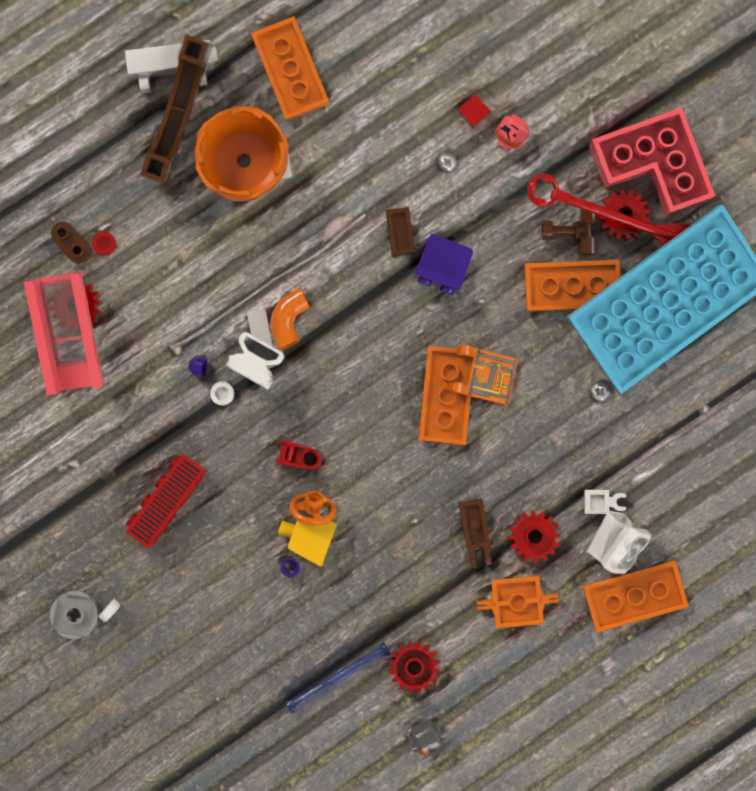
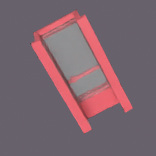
M83 271L37 278L24 282L47 395L57 394L62 390L92 386V389L101 388L105 383L104 378H102L82 277Z

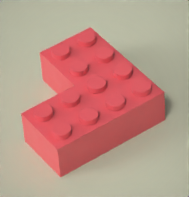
M682 107L592 139L589 144L605 189L649 174L665 217L709 202L715 197Z

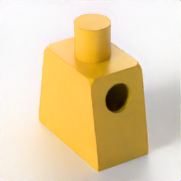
M282 520L278 534L291 538L288 549L322 567L337 522L331 521L324 525L313 526L299 521L295 525Z

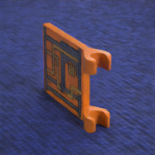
M458 345L457 355L472 358L466 385L450 382L448 391L509 405L518 359L480 350L468 345Z

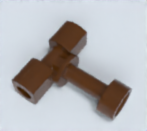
M580 209L579 221H575L574 226H553L552 221H542L541 238L542 240H552V235H574V239L579 240V255H594L595 237H592V225L595 224V214Z

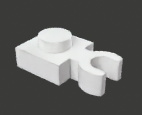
M584 490V514H607L609 507L616 511H624L626 507H619L616 501L620 497L625 498L626 494L616 493L609 497V490Z

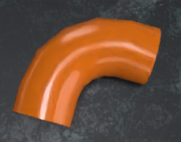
M301 288L283 297L272 312L270 328L279 351L287 349L300 341L294 328V320L300 313L311 308Z

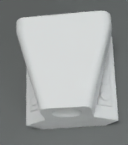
M243 332L238 341L244 354L230 355L226 366L258 385L269 389L271 384L274 383L273 375L269 368L279 365L284 358V354L251 334Z
M609 511L587 552L600 561L602 566L610 572L626 574L635 564L639 553L648 545L652 534L646 529L633 528L631 520L624 513Z

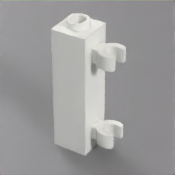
M182 43L125 51L128 75L131 80L139 79V87L142 94L152 93L149 78L176 74ZM216 47L212 48L205 70L215 69L214 62L218 61ZM204 72V75H203V78H202V81H201L200 86H205V85H207V79H206V73H205V72Z

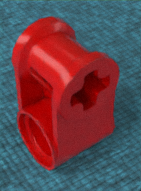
M280 441L282 446L279 458L275 460V463L308 470H316L322 465L323 457L319 451L294 442ZM309 453L317 455V462L313 466H308L305 462V457Z

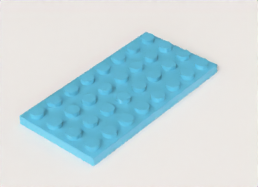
M718 205L568 315L567 318L617 392L622 394L756 295V255L725 207Z

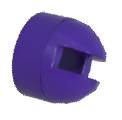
M196 357L190 360L188 364L190 372L196 376L204 377L208 366L207 358Z
M287 558L280 565L281 573L288 578L296 576L300 570L299 562L294 558ZM285 563H288V565L292 569V574H290V572L284 565Z

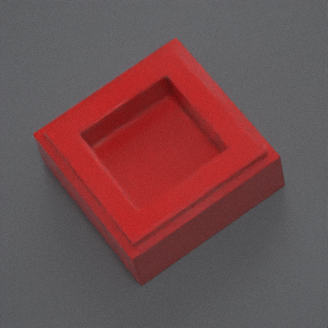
M475 94L458 109V112L474 128L491 113V110Z

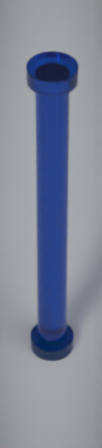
M382 642L379 648L293 700H286V706L293 714L296 712V708L384 655L389 656L391 654L389 649Z

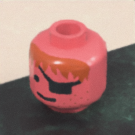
M515 114L505 116L495 130V136L499 139L497 144L508 151L511 147L519 149L530 134V130L527 128L529 124Z

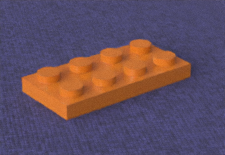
M295 16L251 33L286 121L330 104Z
M620 260L525 263L526 312L578 309L621 277Z
M428 346L419 441L466 445L471 396L449 392L448 387L450 382L466 385L472 358L457 355V348Z
M675 560L582 586L596 633L689 607Z

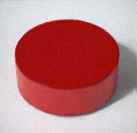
M99 232L92 239V247L97 254L107 256L115 250L116 240L108 232Z

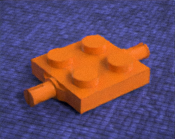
M539 575L491 580L492 594L490 600L476 601V605H484L477 606V611L492 610L495 618V628L544 624V604L559 603V599H549L558 598V593L543 595L540 588Z

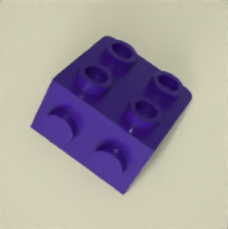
M430 235L419 265H417L414 273V278L418 279L417 282L430 287L432 284L440 287L439 290L446 294H458L472 258L473 250L437 235Z

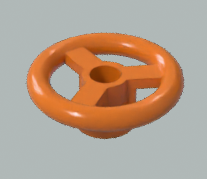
M318 491L300 494L294 497L289 504L291 515L297 521L307 525L318 526L327 524L335 518L337 513L333 501ZM328 506L329 514L322 517L320 509ZM297 510L306 511L313 518L305 517Z

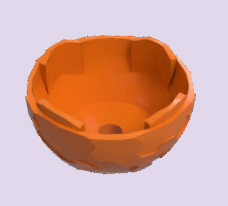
M233 106L221 111L204 122L196 134V171L203 183L212 192L232 201L258 199L278 185L286 172L289 151L286 136L272 116L252 106ZM241 156L251 158V163L248 167H240L238 165V160Z

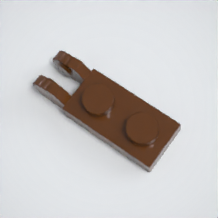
M482 498L458 502L471 568L477 567V557L475 556L474 549L483 547V558L486 566L492 565L489 550L491 545Z

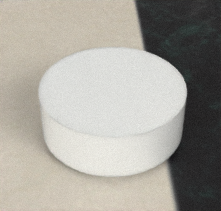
M218 382L212 386L210 396L214 403L225 406L233 401L235 392L233 387L227 382Z
M113 599L98 617L103 622H107L118 610L120 603Z

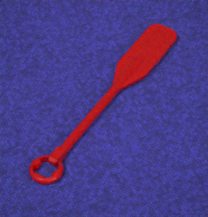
M538 174L528 184L527 193L529 199L539 207L551 206L556 201L569 204L647 232L663 246L691 226L685 223L652 225L570 195V193L561 191L556 179L549 174ZM540 178L542 182L552 183L554 190L551 191V200L549 202L534 196L533 191H536V186L538 185L536 181Z

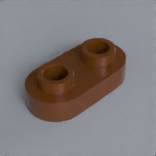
M62 221L52 227L51 237L72 262L83 264L90 259L91 248L71 224ZM62 229L66 230L64 237L59 236V232ZM77 247H81L82 252L79 255H75L74 250Z

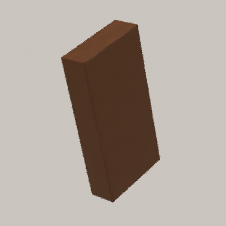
M409 207L386 210L392 257L414 255L415 247Z

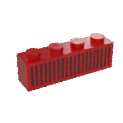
M182 454L180 457L177 455L169 465L171 468L166 476L162 475L154 485L157 487L152 496L148 494L140 504L143 507L138 515L134 513L126 523L129 527L125 532L148 549L153 547L208 472L186 454Z

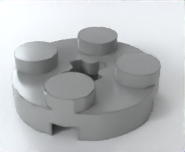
M75 590L64 593L53 602L50 609L51 624L54 625L60 636L67 639H79L90 634L99 621L97 601L83 591ZM74 608L78 609V613H81V617L77 618L76 622L72 621V617L68 615Z

